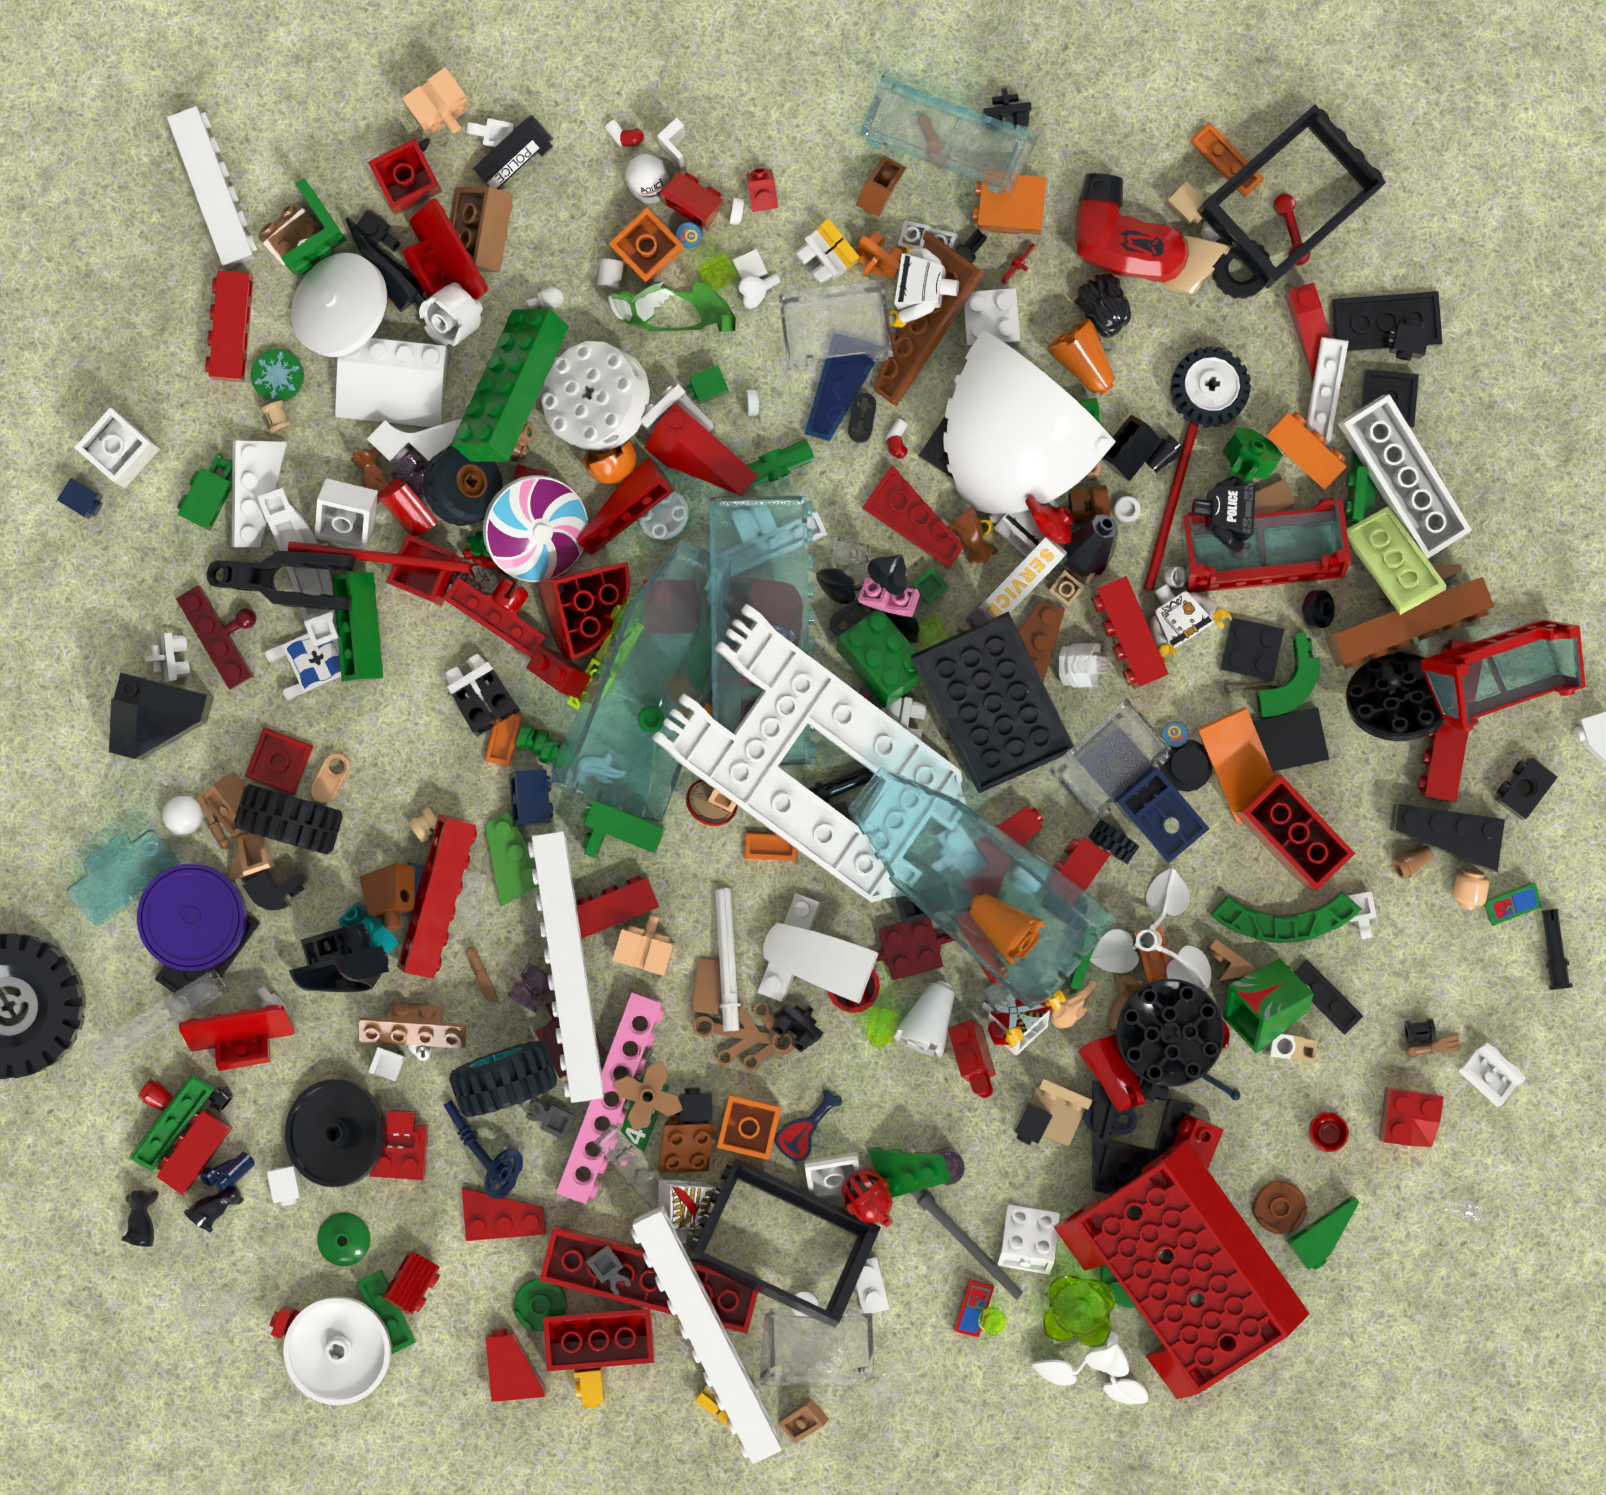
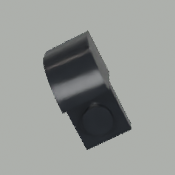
M265 870L242 886L252 901L259 907L266 910H282L292 906L286 896L290 895L293 898L305 890L303 885L308 881L303 873H298L279 886L270 872Z

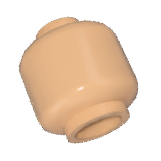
M1468 868L1456 875L1452 897L1460 903V907L1474 910L1476 906L1486 903L1490 882L1484 876V872Z

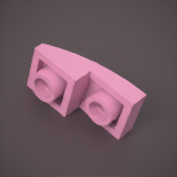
M865 578L858 601L861 604L884 612L913 617L920 594L918 589L906 588L902 594L893 595L885 588H881L880 584H877L871 578Z

